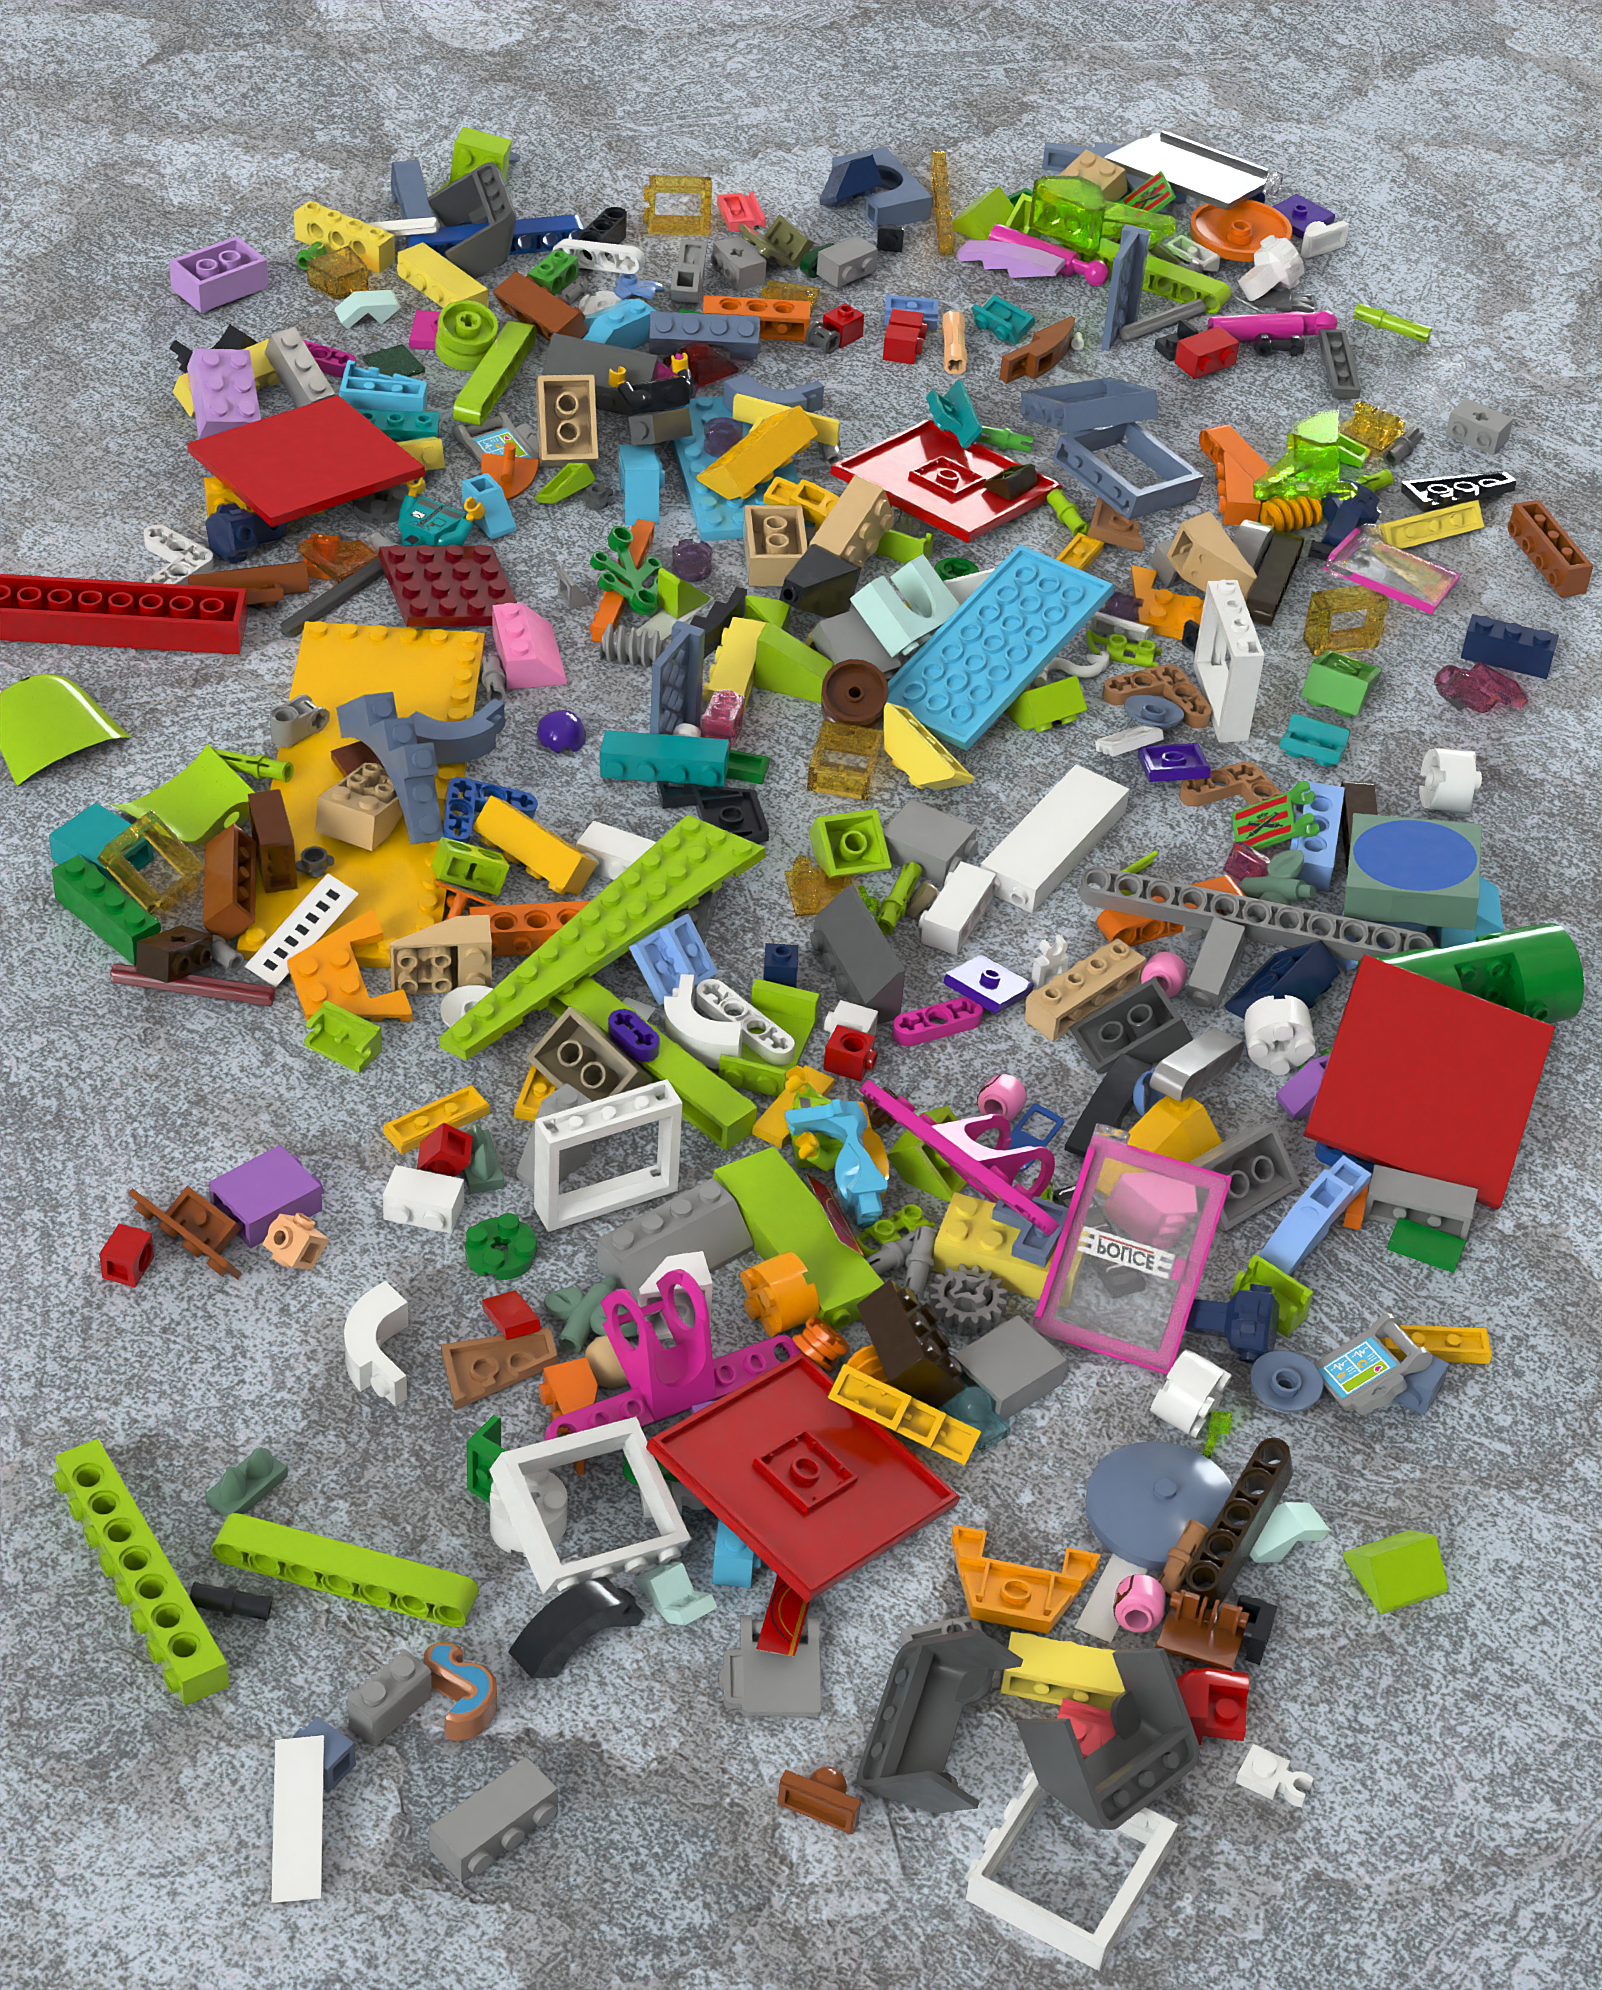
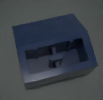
M873 154L833 167L819 199L820 204L829 203L830 207L840 206L853 201L855 198L875 193V187L883 183Z

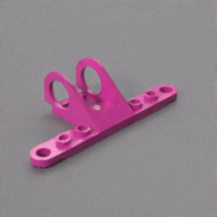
M868 1079L859 1089L860 1093L869 1101L873 1100L872 1103L935 1150L965 1182L993 1203L1001 1200L1027 1221L1036 1224V1227L1049 1237L1060 1226L1051 1216L1031 1201L1034 1196H1041L1052 1179L1055 1169L1053 1153L1042 1146H1027L1008 1150L1012 1139L1010 1138V1124L1005 1117L1000 1114H989L937 1124L925 1113H922L919 1117L913 1112L916 1108L902 1096L895 1100ZM998 1128L999 1139L994 1150L975 1142L986 1130ZM1040 1159L1041 1170L1035 1183L1028 1190L1018 1183L1013 1188L1012 1183L1018 1171L1029 1161Z
M682 1269L667 1272L656 1282L663 1300L641 1308L631 1296L630 1291L618 1289L609 1293L600 1302L608 1319L602 1326L632 1390L557 1417L547 1426L544 1440L558 1438V1427L568 1428L567 1431H571L570 1434L633 1417L637 1418L641 1429L690 1411L691 1405L716 1401L778 1366L782 1362L778 1361L774 1355L775 1347H783V1350L787 1351L786 1354H789L787 1356L789 1359L800 1353V1349L793 1339L779 1335L713 1359L709 1313L705 1297L695 1279ZM676 1284L682 1286L692 1300L695 1310V1324L693 1328L688 1327L682 1321L674 1303V1288ZM620 1304L626 1306L630 1312L618 1316ZM660 1311L677 1345L664 1350L653 1330L652 1322H646L645 1320L646 1316ZM636 1321L639 1333L637 1348L632 1347L626 1341L620 1329L621 1325Z

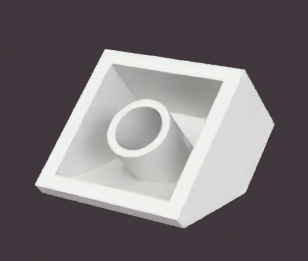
M703 1251L667 1256L639 1288V1307L641 1308L663 1300L656 1282L667 1272L682 1269L689 1273L698 1283L706 1300L710 1325L713 1282ZM676 1284L674 1288L676 1310L682 1321L688 1327L693 1328L695 1324V1310L692 1300L687 1291L679 1284ZM661 1311L645 1317L646 1322H652V1328L659 1340L673 1338ZM637 1328V1339L639 1342V1333Z

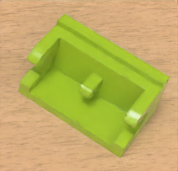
M890 529L880 539L875 553L905 564L922 554L928 560L933 554L934 536L927 533L926 539H918Z
M327 1000L322 1003V1007L306 1023V1027L313 1029V1031L304 1039V1046L358 1073L362 1072L382 1052L381 1027Z
M1257 1254L1250 1258L1246 1273L1239 1270L1235 1277L1232 1293L1229 1296L1230 1300L1238 1290H1250L1251 1284L1265 1285L1272 1288L1271 1294L1275 1296L1274 1298L1280 1304L1277 1328L1279 1333L1287 1337L1307 1319L1314 1293L1312 1290Z

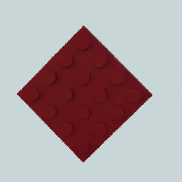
M393 545L379 547L378 558L406 627L493 626V605L517 603L492 546Z

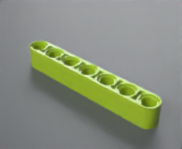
M1078 231L1062 247L1078 252L1081 261L1089 263L1094 260H1100L1104 262L1108 267L1109 277L1111 278L1114 257L1119 251L1120 244L1085 231ZM1147 254L1143 290L1181 304L1202 299L1206 306L1204 312L1208 314L1217 313L1230 300L1231 289L1226 283Z
M511 320L506 323L457 396L453 408L454 421L479 426L485 423L531 352L536 340V325Z
M232 1513L226 1517L211 1547L212 1555L226 1565L448 1627L458 1628L465 1625L479 1593V1586L467 1576L239 1513Z

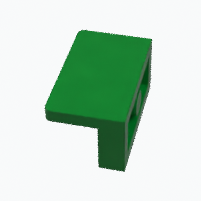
M495 1414L466 1442L467 1490L489 1504L491 1485L494 1481L489 1469L499 1455L507 1451L501 1447V1418Z

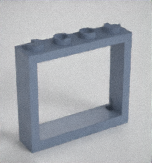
M1112 377L1021 391L1022 406H1019V410L1023 419L1065 433L1158 418L1156 390Z
M1135 422L1060 435L1052 457L1053 461L1128 520L1195 500L1204 479L1203 474ZM1124 436L1129 438L1128 442L1124 439ZM1121 444L1167 481L1143 489H1137L1095 456L1092 451Z

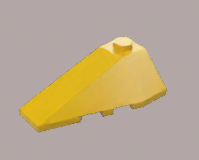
M1166 1095L1118 1143L1131 1145L1188 1163L1219 1145L1222 1141L1204 1105L1191 1096L1185 1101L1180 1102ZM1105 1157L1094 1191L1107 1200L1122 1174L1153 1172Z

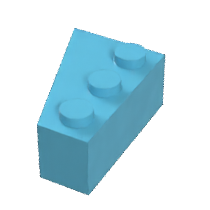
M347 361L339 396L353 408L427 412V382L396 373L393 377L380 374L379 368L371 366L369 370L356 367L355 361Z
M653 444L619 445V478L621 493L625 494V500L622 502L623 509H625V525H635L637 519L655 522V525H659V488H664L665 474L664 470H662L659 453L655 454Z

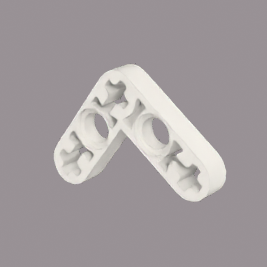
M151 525L144 530L145 548L171 562L149 577L145 582L188 585V575L213 571V554L207 548L163 525ZM175 549H184L183 551H173ZM177 574H185V576H180V577L174 576V575H177Z

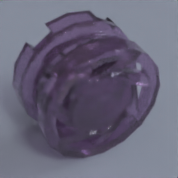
M726 417L709 420L704 428L705 440L703 448L706 453L719 458L743 438V426L741 423Z
M693 539L679 541L678 546L674 545L672 548V573L688 582H698L709 577L712 571L711 560L713 556L711 546L702 540L700 543L693 542Z
M1115 591L1105 602V608L1101 607L1099 612L1138 622L1139 618L1135 617V613H1138L1139 607H1143L1144 599Z

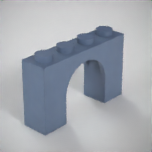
M887 147L832 158L833 169V167L853 159L873 154L883 183L876 187L890 190L866 196L865 219L875 230H878V225L893 224L900 226L930 219L931 208L934 205L932 195Z
M651 311L649 354L671 355L681 345L703 343L719 345L730 349V358L757 359L760 317Z

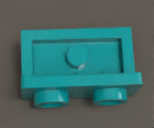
M995 294L983 307L977 304L971 307L974 322L979 328L983 330L988 329L995 333L1002 341L1008 340L1015 345L1036 323L1033 315Z
M1294 713L1291 716L1287 731L1281 737L1279 748L1286 750L1285 753L1295 758L1308 756L1314 758L1315 763L1332 767L1333 764L1338 765L1343 759L1351 731L1348 728Z

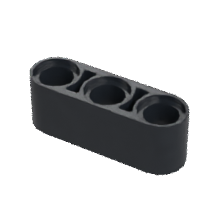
M621 207L605 209L580 233L579 240L619 245L626 238L627 211ZM583 250L584 256L588 260H592L591 254L587 250Z

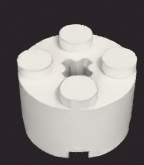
M1434 748L1427 751L1420 775L1426 776L1425 786L1419 785L1420 800L1424 808L1466 813L1471 811L1474 790H1479L1482 782L1481 772L1476 771L1475 752L1445 748Z
M1285 995V999H1274V996H1267L1257 1000L1247 1009L1244 1031L1248 1055L1259 1067L1270 1070L1274 1075H1285L1290 1069L1300 1066L1315 1053V1040L1309 1009L1298 998Z
M1188 1349L1184 1350L1168 1373L1163 1389H1159L1150 1412L1196 1439L1207 1421L1205 1418L1208 1413L1213 1414L1223 1398L1222 1392L1228 1385L1232 1375Z
M547 1469L523 1477L555 1549L561 1543L562 1536L567 1527L568 1496L563 1482ZM493 1481L490 1492L491 1536L502 1550L511 1553V1550L523 1552V1557H526Z

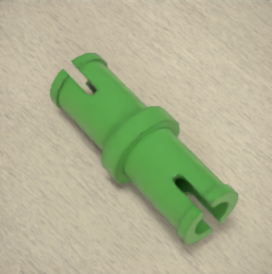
M982 425V433L989 434V437L981 435L977 442L1000 446L1001 450L1010 448L1028 453L1031 452L1032 446L1021 444V441L1033 443L1034 436L1011 432L1010 428L1001 430Z

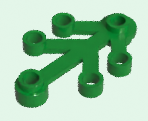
M614 526L607 538L608 546L611 550L618 553L622 567L611 560L606 553L595 551L590 559V565L599 571L605 569L610 571L603 572L597 584L604 591L611 592L615 590L627 598L629 605L635 613L647 616L652 615L657 609L658 577L654 578L649 589L643 588L642 583L649 576L657 575L662 563L656 557L648 556L642 567L637 571L628 549L633 540L632 532L623 526ZM617 577L629 584L630 588L618 581Z

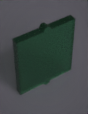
M403 344L387 349L381 348L380 351L362 356L363 361L369 368L371 366L379 368V373L393 377L396 373L411 377L425 373V367Z

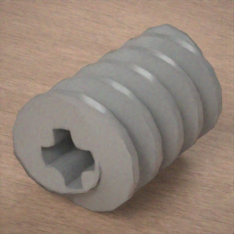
M608 623L602 636L600 660L606 653L607 660L613 662L616 656H618L619 662L624 664L629 657L631 665L636 666L641 659L642 666L648 668L652 660L654 663L665 650V639L660 640L659 631H655L653 637L649 638L647 629H644L641 635L637 636L635 627L631 628L629 634H625L624 625H620L617 632H613L612 623Z

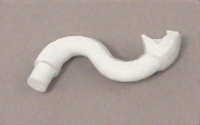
M1100 651V655L1088 654L1086 659L1091 664L1090 666H1079L1066 659L1054 657L1034 679V683L1037 687L1045 686L1048 671L1052 669H1059L1072 676L1077 675L1079 678L1097 676L1107 669L1110 661L1109 653L1107 651Z

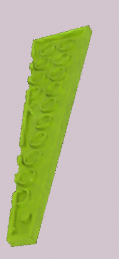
M687 814L439 1037L440 1048L467 1061L501 1038L504 1033L523 1023V1017L529 1012L542 1010L549 1005V999L560 991L564 994L574 988L575 981L584 975L591 977L629 951V946L673 921L675 913L681 909H691L697 905L700 896L708 891L716 892L722 888V882L731 875L738 877L766 858L765 847Z

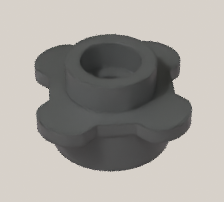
M590 484L586 486V492L581 495V500L586 503L588 508L601 510L608 506V498L613 495V490L609 487L605 488L600 484Z
M308 847L302 851L301 861L296 862V870L299 872L305 871L316 878L322 877L327 867L334 864V858L331 855H327L326 850L321 847Z

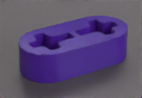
M619 1009L610 1014L608 1018V1035L630 1057L640 1062H649L658 1057L660 1048L659 1035L636 1013L627 1009Z

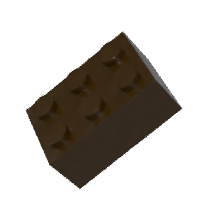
M890 1279L856 1305L888 1381L893 1386L935 1409H939L965 1389L959 1375L962 1372V1368L948 1350L951 1346L950 1341L936 1324L939 1321L937 1313L928 1303L922 1305L918 1302L915 1294L908 1287L905 1286L902 1289Z

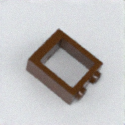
M280 789L248 794L252 839L256 841V859L265 893L297 889L294 839Z

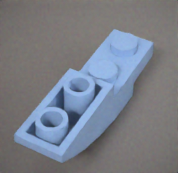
M1343 1155L1329 1171L1324 1169L1280 1223L1259 1256L1290 1276L1328 1234L1329 1226L1370 1182L1372 1174Z

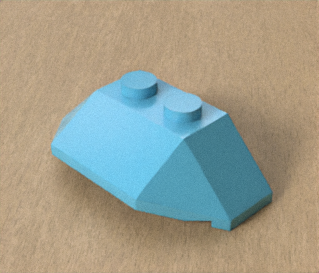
M641 299L621 300L586 316L584 322L589 332L581 339L633 349L649 341L650 312L660 311Z
M1480 877L1475 930L1435 926L1437 948L1445 949L1475 943L1477 936L1504 931L1497 886Z

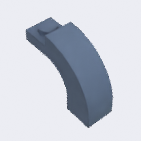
M747 373L724 381L723 404L733 412L734 396L738 393L791 408L800 405L804 411L812 413L821 410L823 407L824 385L817 380L793 389L777 390L759 384Z
M495 698L474 716L463 721H438L418 711L409 716L413 717L417 743L433 742L437 764L462 763L488 754L496 748V734L503 730L506 722L504 703Z

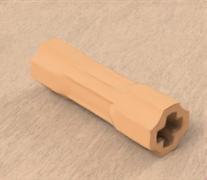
M960 311L946 312L943 315L942 323L944 369L949 374L958 375L966 371L967 363L964 334L965 317Z

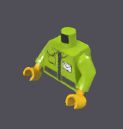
M795 1066L786 1072V1077L789 1078L785 1082L786 1090L790 1093L796 1091L791 1110L827 1105L832 1101L820 1095L807 1083L809 1080L808 1074L801 1066ZM805 1131L800 1135L791 1134L796 1168L818 1167L825 1172L835 1168L838 1155L843 1148V1143L840 1140L822 1133H811L809 1131Z

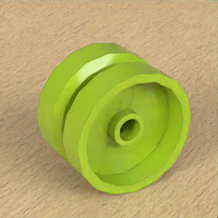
M460 300L444 307L438 317L435 337V352L439 359L449 367L460 371L476 370L497 338L498 321L494 313L483 304L474 301Z

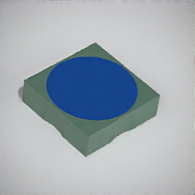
M1353 813L1343 917L1382 922H1412L1427 926L1475 930L1479 900L1482 824Z

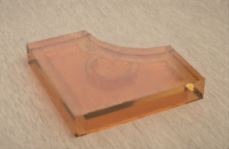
M320 533L299 543L297 549L298 553L337 583H340L378 557V553L361 540L339 542L328 539Z

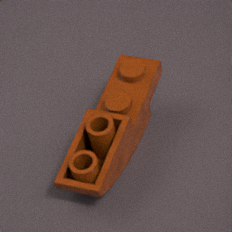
M1070 316L1033 333L1031 343L1003 355L999 379L1006 384L1024 375L1034 380L1055 367L1070 349L1075 318Z

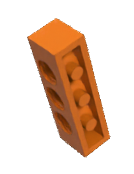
M704 295L703 314L759 316V339L806 342L805 334L810 324V301Z
M591 901L469 907V916L489 915L492 957L532 955Z

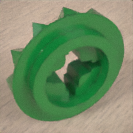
M957 557L940 560L934 566V570L942 581L980 572L973 562Z

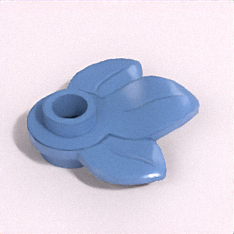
M624 273L616 278L614 293L622 300L634 295L653 300L655 292H664L665 288L658 282L641 280L635 274Z

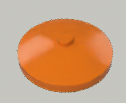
M1247 199L1229 210L1208 203L1200 205L1191 215L1189 233L1194 242L1220 255V258L1239 262H1254V253L1262 247L1260 242L1266 237L1274 235L1275 238H1287L1291 242L1292 226L1289 220L1275 208Z

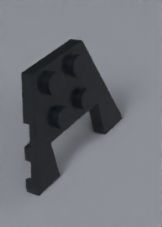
M657 781V793L662 809L694 805L699 819L756 844L769 841V828L756 790L715 786V791L698 789L696 784L685 783L683 788L669 786V781Z

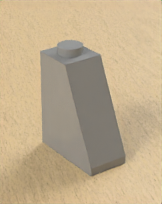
M1217 917L1213 918L1187 983V998H1190L1195 1004L1203 1007H1209L1210 1005L1219 1007L1245 954V926Z
M566 1083L542 1100L535 1119L592 1101ZM535 1121L516 1171V1177L533 1190ZM554 1128L549 1129L551 1134L556 1132ZM591 1141L559 1151V1182L591 1160Z

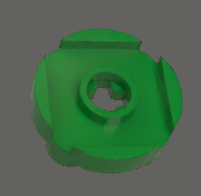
M504 1213L499 1217L483 1220L468 1228L466 1232L465 1258L470 1268L477 1274L485 1277L486 1272L496 1275V1280H509L523 1275L533 1265V1259L537 1253L536 1236L532 1229L525 1223L520 1222L515 1214ZM498 1245L507 1246L506 1251H502L500 1248H493Z

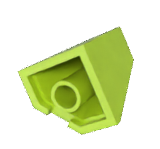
M766 622L757 639L754 687L821 703L822 681L828 670L833 667L834 662L776 625Z

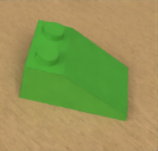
M1327 649L1312 662L1301 697L1307 698V703L1316 707L1323 708L1324 705L1335 708V713L1348 718H1352V715L1358 716L1377 683L1382 668Z

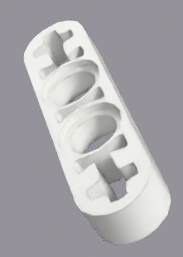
M563 239L552 250V252L554 250L564 251L567 254L578 257V268L635 274L645 264L643 252L634 246ZM583 250H587L591 254L592 260H588L584 256ZM605 252L613 256L614 263L607 260Z
M706 979L698 984L696 988V1003L700 1009L716 1021L741 1022L742 1042L767 1062L780 1066L786 1065L793 1060L795 1043L788 1033L723 982L715 979ZM738 1010L742 1014L739 1016H729L725 1012ZM757 1027L763 1029L765 1032L761 1034H752L748 1030Z

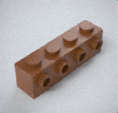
M515 271L493 290L503 311L521 323L536 325L537 333L548 341L551 340L553 333L581 339L589 332L584 322L586 318L579 308L570 307L562 297H555L545 286H538L530 276L525 277Z
M1540 500L1515 503L1511 519L1508 522L1509 535L1513 537L1522 551L1529 557L1561 598L1586 593L1593 564Z
M235 823L205 843L203 925L210 934L219 935L226 942L235 936L242 935L250 925L255 923L256 841Z

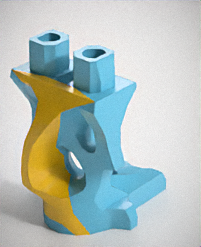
M835 1099L827 1105L785 1111V1119L792 1135H800L805 1131L822 1133L836 1138L843 1143V1148L838 1155L835 1165V1182L840 1201L846 1213L855 1212L857 1228L874 1225L879 1220L878 1216L883 1213L882 1202L888 1186L889 1162L881 1137L872 1129L867 1105L864 1102Z

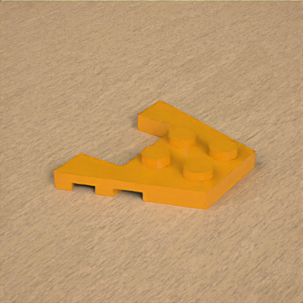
M1132 565L1130 579L1133 583L1132 592L1136 602L1137 623L1153 627L1152 634L1182 640L1186 621L1191 619L1200 625L1204 600L1196 596L1175 594L1166 589H1153L1158 571Z
M374 909L369 910L287 960V967L306 1021L322 1007V1003L326 1000L361 1018H370L371 1022H383V1018H400V1022L413 1021V1013L404 989L373 998L369 997L352 948L383 940V931Z
M953 1524L951 1543L970 1618L1049 1634L1098 1570L1101 1554L1066 1547L1061 1573L985 1558L982 1555L987 1531Z

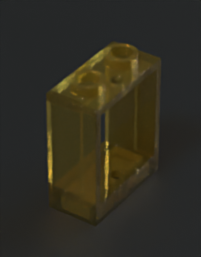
M649 175V185H644V201H648V208H643V224H648V234L710 236L711 177ZM656 192L700 194L699 216L655 215Z
M1362 585L1312 592L1302 638L1313 656H1320L1327 649L1341 653L1378 647L1380 636L1384 632L1383 622L1385 613L1389 609L1388 597ZM1367 609L1363 627L1329 631L1333 614Z
M823 720L809 764L807 790L868 801L881 756L883 730ZM831 750L869 757L867 768L824 761L826 751Z
M152 810L109 842L97 858L149 914H155L161 908L166 912L179 900L177 895L183 890L187 894L191 892L201 882L198 876L206 867ZM143 838H146L182 876L161 895L123 856Z

